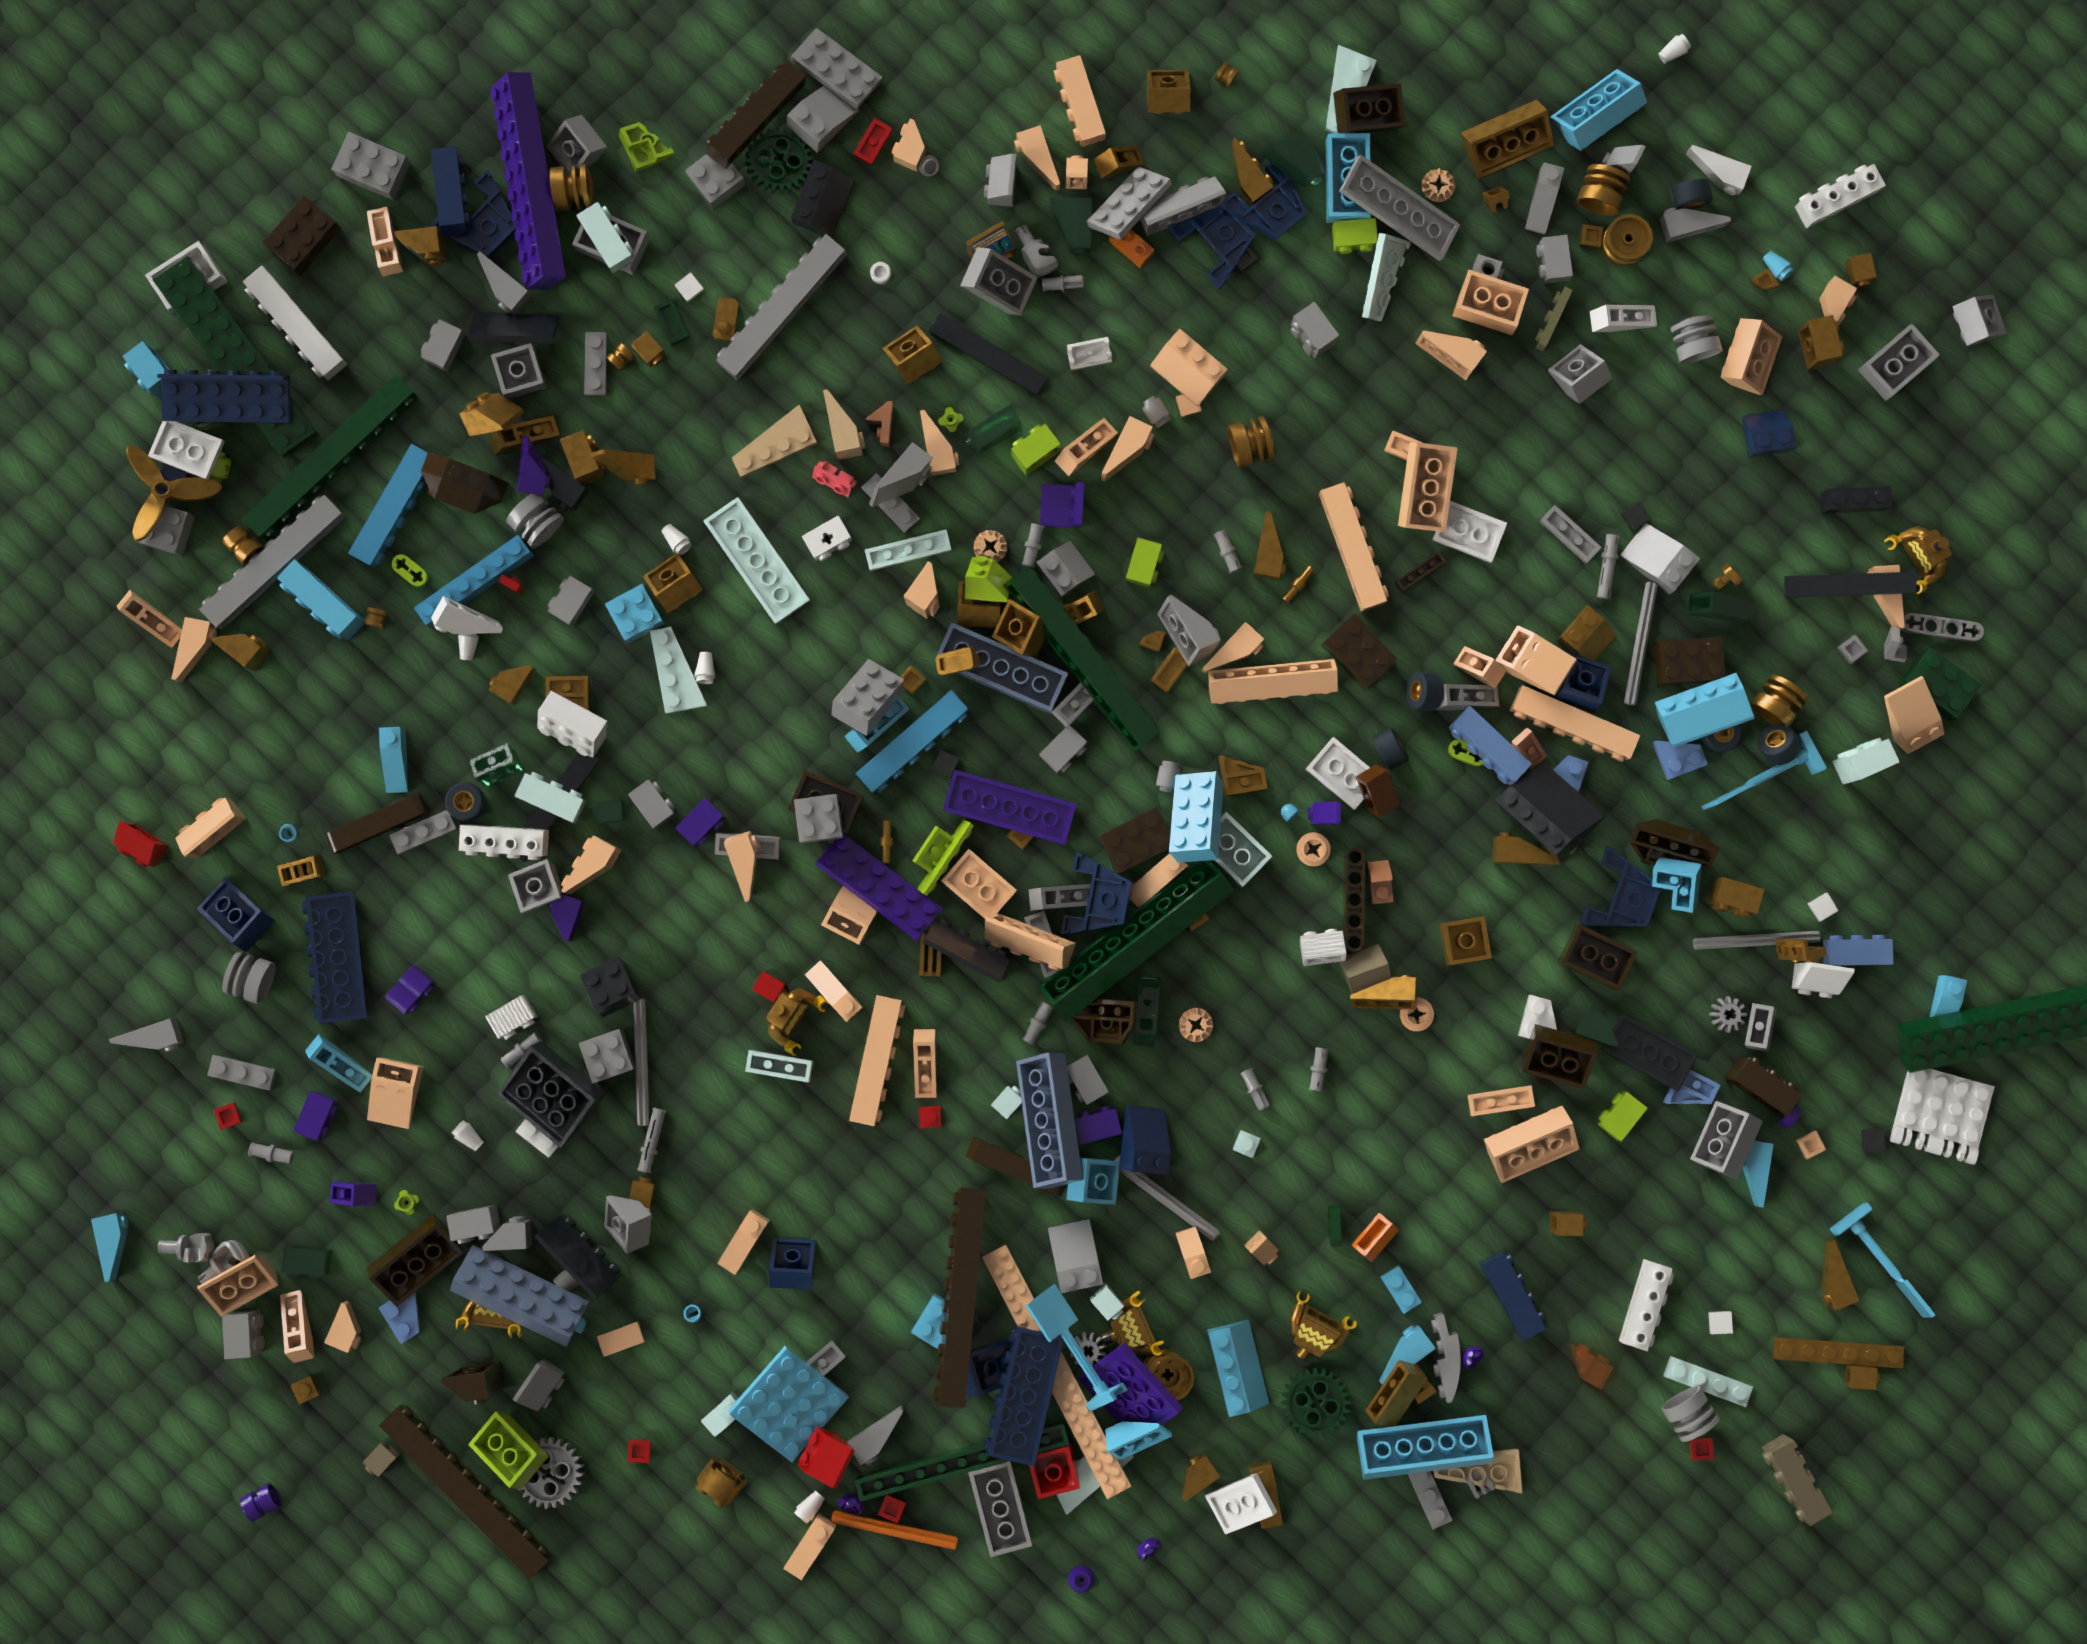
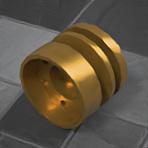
M587 164L580 165V174L577 166L572 165L571 175H568L565 166L550 168V187L556 212L571 211L572 201H575L579 210L583 208V200L586 208L593 205L594 184Z
M1589 165L1586 171L1587 175L1583 180L1586 185L1581 187L1577 203L1584 209L1606 216L1618 215L1624 200L1621 195L1626 193V186L1630 182L1629 175L1608 165Z
M1263 416L1257 418V426L1255 421L1250 419L1249 430H1246L1242 422L1227 426L1232 453L1238 468L1252 465L1253 454L1256 455L1259 462L1264 461L1263 452L1267 460L1274 459L1272 433Z
M1772 674L1768 678V683L1763 685V689L1767 694L1757 693L1750 703V707L1772 725L1785 724L1786 728H1788L1796 718L1792 710L1801 711L1802 705L1808 701V696L1791 681Z
M1160 1349L1161 1351L1166 1350V1352L1159 1356L1154 1354L1147 1356L1143 1364L1148 1367L1149 1371L1173 1397L1181 1400L1189 1394L1193 1387L1194 1374L1186 1360L1169 1349Z

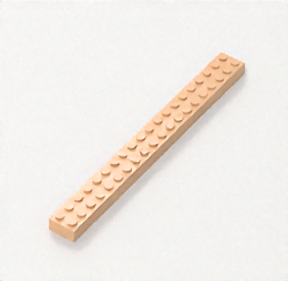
M1007 1245L983 1256L982 1258L1017 1326L1042 1332L1025 1307L1034 1297ZM1061 1351L1052 1393L1106 1498L1109 1499L1131 1487V1484L1118 1459L1107 1452L1106 1436L1094 1412L1089 1411L1085 1405L1088 1401Z

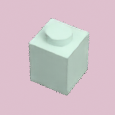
M1008 1085L991 1106L1007 1119L1022 1103L1020 1090L1015 1085L1012 1088Z

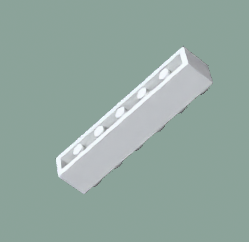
M260 266L242 281L247 286L245 289L247 294L252 299L257 298L259 300V308L266 315L270 313L274 318L271 322L279 331L283 329L287 333L285 336L287 341L292 346L297 345L300 348L299 355L306 362L309 360L314 365L312 370L319 378L324 376L327 380H330L347 365L263 266Z

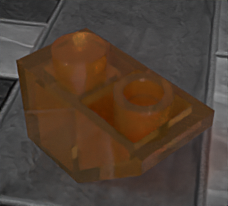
M1581 1343L1578 1346L1571 1344L1570 1349L1578 1376L1602 1390L1613 1369V1366L1608 1364L1610 1360L1599 1353L1597 1357L1590 1354L1591 1349Z

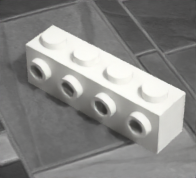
M1866 164L1854 170L1855 174L1851 176L1845 174L1836 179L1837 183L1831 186L1827 183L1818 188L1817 193L1813 195L1807 193L1800 197V202L1795 206V209L1806 229L1880 192L1886 185L1875 164L1868 167Z
M463 824L460 825L459 851H466L465 855H478L479 852H486L488 857H499V853L507 854V858H520V855H528L530 860H541V856L548 855L549 830Z
M1643 1259L1619 1338L1621 1343L1645 1351L1652 1347L1655 1340L1653 1332L1655 1326L1658 1327L1661 1320L1659 1312L1661 1306H1664L1667 1301V1294L1665 1292L1667 1286L1671 1285L1674 1273H1672V1268Z

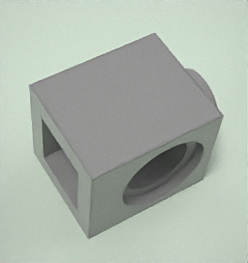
M1478 254L1472 271L1485 274L1483 268L1489 267L1493 274L1488 276L1501 280L1504 269H1501L1502 261Z

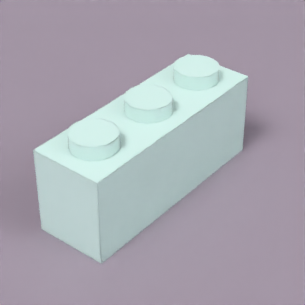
M597 202L576 215L612 274L634 261L631 256L634 253L628 241L623 243L620 236L623 234L618 225H612L609 221V218L612 216L606 206L601 208Z
M532 772L531 775L524 774L515 797L576 824L586 803V800L581 798L583 794L572 789L568 793L562 790L563 785L551 781L550 784L543 781L544 777L535 772Z
M749 1050L745 1072L810 1082L814 1061Z

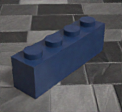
M456 147L431 149L442 235L466 233L467 224H470L469 212H465L464 206L468 205L467 193L463 192L462 186H466L465 175L460 171V167H464L462 154L458 155Z
M1500 1251L1480 1262L1479 1265L1519 1338L1525 1341L1545 1330L1546 1328L1543 1323L1546 1320L1541 1311L1537 1312L1533 1304L1536 1302L1530 1292L1526 1293L1522 1286L1525 1284V1281L1520 1273H1515L1512 1267L1515 1263L1509 1253L1505 1255L1504 1252Z

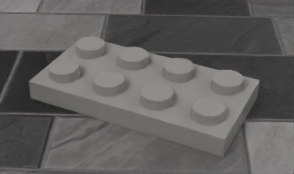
M818 28L808 36L791 56L793 63L856 110L882 81L881 75Z
M1137 167L1087 220L1089 228L1121 240L1172 185L1170 178Z

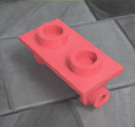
M819 461L817 466H814L812 478L818 483L832 488L836 493L849 497L851 488H854L857 483L854 477L843 471L836 476L835 473L838 468L826 461Z

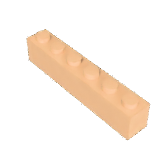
M1345 482L1321 490L1319 497L1361 612L1385 604L1387 602L1386 598L1389 597L1385 585H1381L1379 579L1382 577L1378 565L1375 566L1373 563L1374 552L1371 546H1367L1365 540L1367 533L1364 526L1360 527L1358 521L1360 514L1356 506L1353 507L1351 502L1353 494L1350 487H1346Z
M1335 659L1208 671L1211 704L1338 692Z
M1523 685L1519 687L1510 709L1511 712H1514L1513 716L1521 720L1528 718L1534 721L1533 724L1544 729L1547 726L1554 729L1553 733L1562 737L1568 735L1573 738V742L1580 745L1587 743L1592 746V750L1599 753L1608 752L1612 754L1611 757L1621 762L1631 759L1640 737L1639 734Z
M876 995L849 1121L875 1126L876 1122L880 1123L883 1110H880L879 1106L880 1102L885 1101L887 1089H884L885 1080L889 1081L892 1068H889L888 1065L890 1059L894 1060L896 1052L893 1042L894 1038L898 1039L901 1026H897L899 1017L903 1018L905 1005H902L903 1000Z

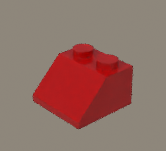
M119 821L113 844L119 847L117 851L127 857L132 855L136 858L135 862L145 868L147 866L155 867L169 846L134 823Z
M816 1426L814 1432L810 1435L805 1451L800 1456L798 1466L811 1477L833 1489H837L855 1450L838 1433Z
M1071 1441L1067 1446L1038 1453L1035 1467L1029 1465L1038 1499L1080 1489L1077 1462Z

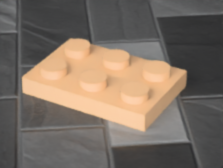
M970 849L965 852L941 880L985 919L986 916L997 914L1017 891Z

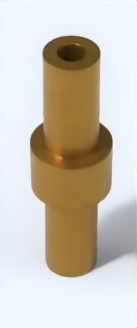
M1307 566L1299 578L1294 579L1291 583V588L1282 598L1283 601L1289 604L1297 592L1303 590L1306 586L1305 582L1314 572L1313 568Z
M883 821V837H880L882 863H890L891 846H893L891 821Z

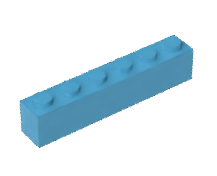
M413 444L410 445L348 554L374 569L382 563L386 548L393 544L397 529L403 527L408 510L411 511L416 504L415 498L426 487L427 483L421 473L427 456L426 451Z
M517 535L414 607L425 625L432 628L435 625L431 617L443 596L465 605L498 582L502 574L508 575L531 559L534 554L525 541Z
M951 690L863 766L856 775L873 794L876 791L881 793L888 787L887 782L891 778L896 780L904 773L903 768L907 764L912 766L920 759L919 754L922 751L928 752L936 745L934 741L938 737L944 738L952 731L950 727L953 724L963 722L968 717L966 714L969 711L968 708Z

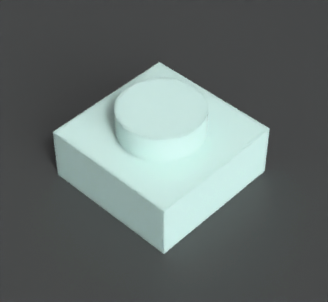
M1240 1130L1232 1150L1253 1158L1261 1138Z

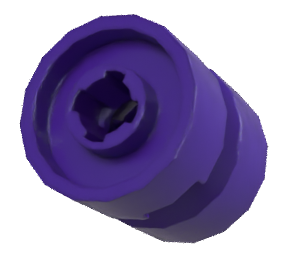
M271 1483L259 1487L257 1493L252 1491L240 1498L243 1512L251 1522L263 1518L265 1512L270 1514L282 1507L280 1496Z

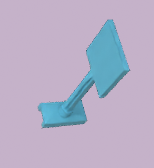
M1805 731L1797 735L1801 742V749L1794 760L1766 770L1749 779L1744 785L1725 793L1701 807L1705 810L1718 805L1797 764L1806 763L1812 775L1827 769L1808 732Z
M1867 1202L1865 1204L1862 1203L1830 1228L1835 1236L1842 1234L1850 1228L1855 1235L1861 1238L1890 1276L1897 1281L1895 1284L1922 1317L1929 1318L1935 1316V1313L1910 1282L1902 1279L1897 1268L1865 1230L1866 1227L1860 1220L1872 1210Z
M1055 1284L1025 1305L1048 1342L1061 1335L1093 1384L1096 1395L1085 1404L1089 1411L1116 1400L1117 1395L1128 1390L1123 1382L1108 1388L1105 1382L1101 1381L1068 1330L1071 1325L1078 1321V1318Z

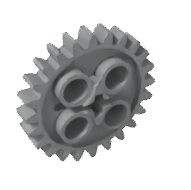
M550 1437L548 1442L546 1438H541L540 1443L538 1441L535 1442L545 1452L550 1454V1462L546 1463L544 1461L536 1471L539 1475L537 1482L531 1477L526 1485L518 1490H525L522 1497L530 1496V1504L537 1501L536 1507H541L544 1503L545 1509H548L552 1503L553 1508L559 1507V1502L561 1505L567 1504L566 1498L568 1500L574 1499L572 1492L579 1493L576 1485L583 1484L579 1477L584 1476L585 1473L579 1472V1469L584 1464H578L577 1461L582 1456L574 1455L577 1450L576 1448L569 1450L570 1442L563 1445L562 1438L558 1439L556 1443L554 1437ZM562 1464H565L568 1468L566 1475L561 1473L560 1468ZM547 1469H551V1472H550V1473H551L553 1476L548 1477L549 1472L547 1471ZM559 1479L564 1480L565 1484H562V1482ZM551 1482L554 1483L556 1486V1492L554 1494L551 1493L549 1490V1485Z

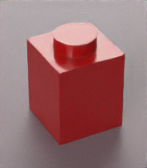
M763 971L752 990L775 1003L782 993L787 992L784 989L787 984Z

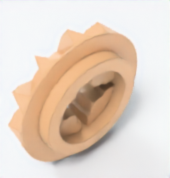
M1440 168L1430 170L1422 180L1424 195L1434 202H1443L1449 199L1456 186L1454 177L1448 171L1441 170ZM1438 177L1441 180V184L1445 185L1441 187L1439 193L1437 186L1433 185L1438 180Z
M986 530L979 533L974 540V553L976 557L985 556L999 562L1007 552V542L1004 536L997 531ZM984 540L989 543L997 541L994 545L996 554L991 550L985 551L987 546Z
M1314 832L1308 833L1298 841L1296 852L1299 860L1305 865L1319 866L1328 859L1330 844L1323 835ZM1309 844L1312 846L1321 844L1317 849L1319 857L1314 853L1306 855L1310 849Z
M1417 997L1416 1008L1419 1012H1425L1424 1015L1419 1016L1418 1024L1415 1017L1408 1016L1414 1010L1400 1009L1399 1015L1402 1024L1412 1031L1425 1030L1431 1025L1434 1018L1431 1004L1427 1000Z
M1189 1009L1182 1014L1179 1020L1180 1032L1189 1041H1203L1212 1032V1018L1203 1009ZM1202 1017L1200 1026L1204 1030L1195 1029V1031L1190 1033L1192 1024H1190L1188 1019L1197 1021Z

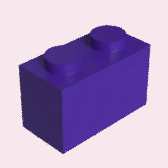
M704 798L675 829L694 847L698 844L702 846L710 838L708 834L713 829L717 831L724 824L723 819L725 816L708 799Z
M310 1091L293 1132L315 1141L326 1138L330 1130V1126H328L330 1119L334 1118L338 1111V1106H336L338 1100L317 1091Z
M1109 1105L1098 1108L1099 1112L1090 1114V1110L1077 1113L1078 1118H1074L1080 1144L1122 1134L1116 1108L1111 1109Z

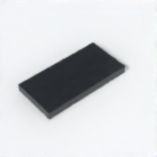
M475 313L469 329L468 340L470 342L553 343L559 323V316L548 314Z
M1623 1013L1620 1015L1601 1050L1676 1092L1680 1090L1699 1055Z

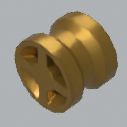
M1224 62L1215 77V81H1221L1225 83L1227 88H1230L1240 70L1237 68L1233 69L1229 66V63Z
M368 607V617L364 620V624L385 629L384 620L388 617L389 612Z

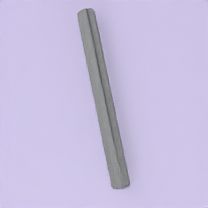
M1647 582L1645 584L1624 703L1627 705H1636L1658 587V584L1655 582Z
M1806 931L1694 938L1693 948L1698 950L1776 945L1777 938L1806 939L1807 943L1820 942V932Z
M640 999L633 1003L637 1124L639 1126H647L650 1121L645 999Z
M1118 1156L1114 1161L1120 1162V1156ZM1119 1169V1172L1190 1225L1196 1226V1229L1213 1241L1217 1238L1220 1232L1217 1228L1141 1172Z

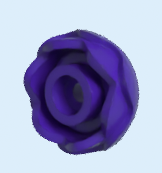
M1795 1105L1788 1116H1782V1119L1778 1122L1781 1124V1127L1792 1128L1801 1115L1800 1108Z
M1478 1346L1467 1348L1461 1355L1462 1367L1468 1371L1469 1369H1474L1476 1363L1483 1360V1355L1485 1354L1483 1349Z
M845 1494L838 1501L839 1509L846 1510L847 1513L853 1514L857 1512L861 1514L862 1509L864 1510V1502H860L858 1495Z
M1152 1537L1145 1540L1137 1547L1138 1558L1146 1561L1147 1557L1154 1556L1157 1549H1162L1161 1542Z
M1076 1566L1068 1576V1583L1075 1592L1086 1593L1094 1586L1095 1575L1087 1566Z

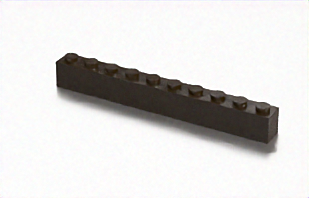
M961 1187L953 1194L952 1204L955 1205V1214L952 1213L950 1226L953 1227V1235H950L948 1240V1248H951V1255L947 1257L946 1269L949 1270L948 1278H945L944 1291H947L946 1300L942 1302V1313H945L944 1322L941 1321L939 1330L942 1335V1343H939L937 1356L940 1357V1365H937L935 1370V1378H938V1385L933 1391V1400L936 1401L935 1406L961 1409L965 1408L986 1190Z
M402 1404L398 1406L379 1427L530 1580L551 1559L549 1549L543 1544L539 1545L534 1540V1534L529 1529H524L519 1524L520 1520L513 1513L509 1514L504 1509L505 1505L500 1499H494L489 1494V1488L484 1483H479L474 1478V1473L468 1467L464 1468L459 1463L460 1459L455 1453H449L443 1447L445 1445L439 1437H434L429 1432V1427L423 1421L419 1422L414 1417L415 1413L408 1406L404 1407Z

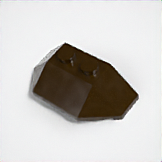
M429 451L421 469V473L434 499L473 514L501 503L509 484L489 473Z
M1658 819L1637 823L1630 839V844L1641 861L1655 866L1658 858L1662 857L1702 864L1701 869L1710 868L1719 851L1717 845L1698 831Z
M1095 999L1093 1003L1087 1005L1070 1020L1077 1025L1078 1029L1091 1042L1125 1044L1136 1024L1137 1002Z

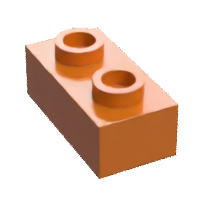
M1131 229L1121 240L1112 236L1109 238V243L1140 269L1154 254L1155 249Z
M1378 1213L1352 1246L1372 1262L1399 1229Z

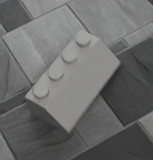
M1214 176L1210 179L1209 177H1204L1193 186L1189 184L1182 186L1176 193L1170 194L1169 192L1163 194L1140 219L1146 237L1167 229L1168 226L1174 223L1176 225L1185 221V219L1196 217L1204 212L1220 207L1221 202L1225 200L1226 192Z

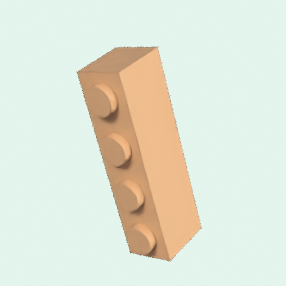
M1081 56L1056 62L1054 76L1057 83L1061 82L1062 90H1060L1063 103L1067 102L1069 109L1066 112L1069 122L1073 121L1075 129H1073V134L1076 142L1080 141L1081 147L1105 140L1106 133Z

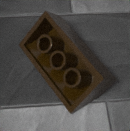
M432 1214L367 1267L368 1279L397 1307L463 1254L464 1251L457 1240H450L448 1227L435 1214Z
M501 1361L457 1368L441 1378V1383L466 1402L473 1401V1404L485 1403L486 1400H490V1397L499 1394V1390L504 1388Z

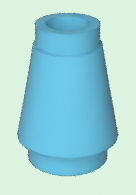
M1772 250L1762 259L1774 277L1781 281L1788 278L1794 271L1790 262Z

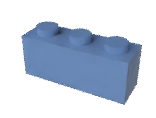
M1843 935L1830 936V940H1823V947L1826 948L1827 956L1823 957V961L1826 965H1893V939H1885V935H1872V939H1864V935H1851L1850 940H1843Z

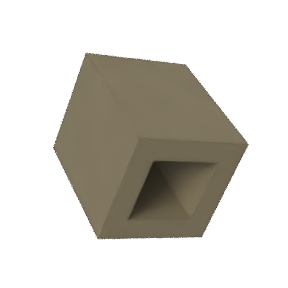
M384 1440L363 1461L366 1465L365 1469L371 1475L379 1477L400 1456V1453Z

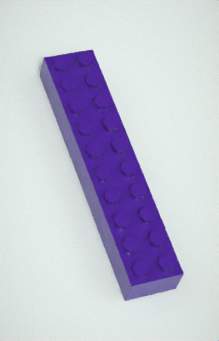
M507 72L492 86L491 98L494 100L495 105L494 117L498 122V139L501 140V157L505 164L504 175L506 181H508V198L512 205L511 216L515 222V239L519 246L518 258L522 263L523 269L522 280L525 283L526 290H549L564 279L566 275L531 73Z

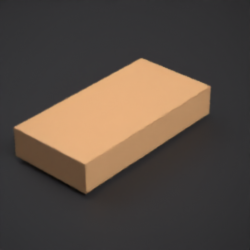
M638 1321L597 1336L604 1357L645 1342Z

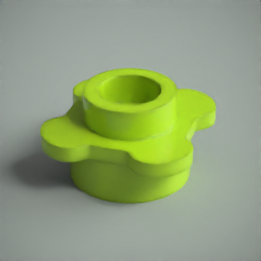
M948 407L945 409V414L938 419L939 425L945 426L950 432H955L959 422L963 421V415L957 414L953 411V408Z
M402 1190L399 1193L400 1197L397 1199V1202L394 1203V1207L396 1210L406 1212L407 1215H411L414 1213L416 1203L419 1202V1197L409 1194L407 1190Z

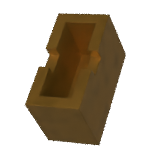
M1550 1211V1233L1557 1236H1583V1231L1587 1229V1220L1583 1218V1214L1576 1211Z

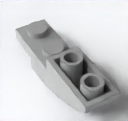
M1436 1313L1433 1314L1434 1320L1431 1321L1433 1332L1438 1334L1439 1341L1436 1342L1438 1353L1443 1356L1435 1358L1436 1364L1433 1365L1435 1377L1440 1379L1441 1385L1438 1386L1440 1398H1444L1447 1403H1451L1459 1382L1460 1345L1458 1334L1455 1331L1448 1333L1444 1314Z

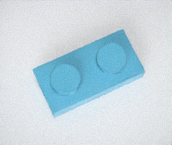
M1398 1265L1380 1276L1403 1314L1422 1303Z

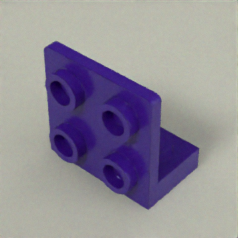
M1076 482V486L1043 484L1040 525L1046 527L1082 528L1084 482Z

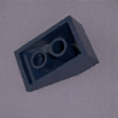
M227 877L223 878L197 908L232 944L246 953L275 921L261 906Z
M1126 1105L1119 1169L1131 1172L1168 1175L1171 1151L1165 1109Z
M1009 1338L971 1350L967 1383L968 1397L982 1396L1001 1388L999 1378L1001 1372H1005L1006 1364H1004V1357L1006 1351H1010L1011 1347Z

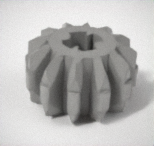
M1726 996L1724 1000L1721 998L1717 999L1718 1005H1711L1712 1009L1716 1011L1710 1012L1709 1016H1715L1711 1023L1713 1025L1718 1024L1717 1030L1721 1031L1725 1028V1032L1730 1033L1731 1028L1737 1031L1739 1030L1738 1024H1745L1744 1020L1740 1018L1747 1016V1013H1741L1740 1010L1744 1009L1745 1006L1744 1004L1738 1005L1739 999L1734 998L1731 1002L1730 996ZM1731 1011L1729 1013L1732 1014L1731 1018H1725L1727 1015H1724V1012Z
M1082 1332L1083 1340L1077 1336L1074 1339L1083 1353L1085 1352L1084 1346L1087 1345L1089 1348V1345L1093 1347V1354L1089 1355L1087 1353L1085 1355L1093 1366L1094 1360L1096 1362L1101 1360L1098 1356H1106L1104 1351H1100L1106 1348L1105 1343L1098 1345L1102 1340L1101 1336L1093 1340L1094 1332L1090 1333L1089 1338L1086 1337L1085 1332Z

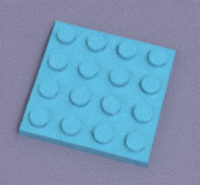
M784 1346L733 1404L728 1413L781 1455L793 1462L807 1446L810 1435L814 1432L816 1426L823 1428L849 1397L792 1350Z

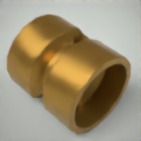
M243 525L232 529L222 541V544L230 552H235V557L242 565L249 564L250 558L257 553L260 554L263 550V546L255 538H251V533Z

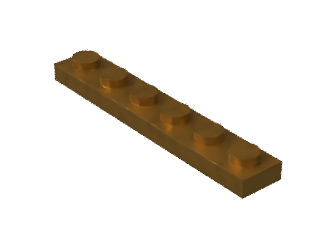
M1774 1337L1773 1359L1903 1368L1904 1347Z

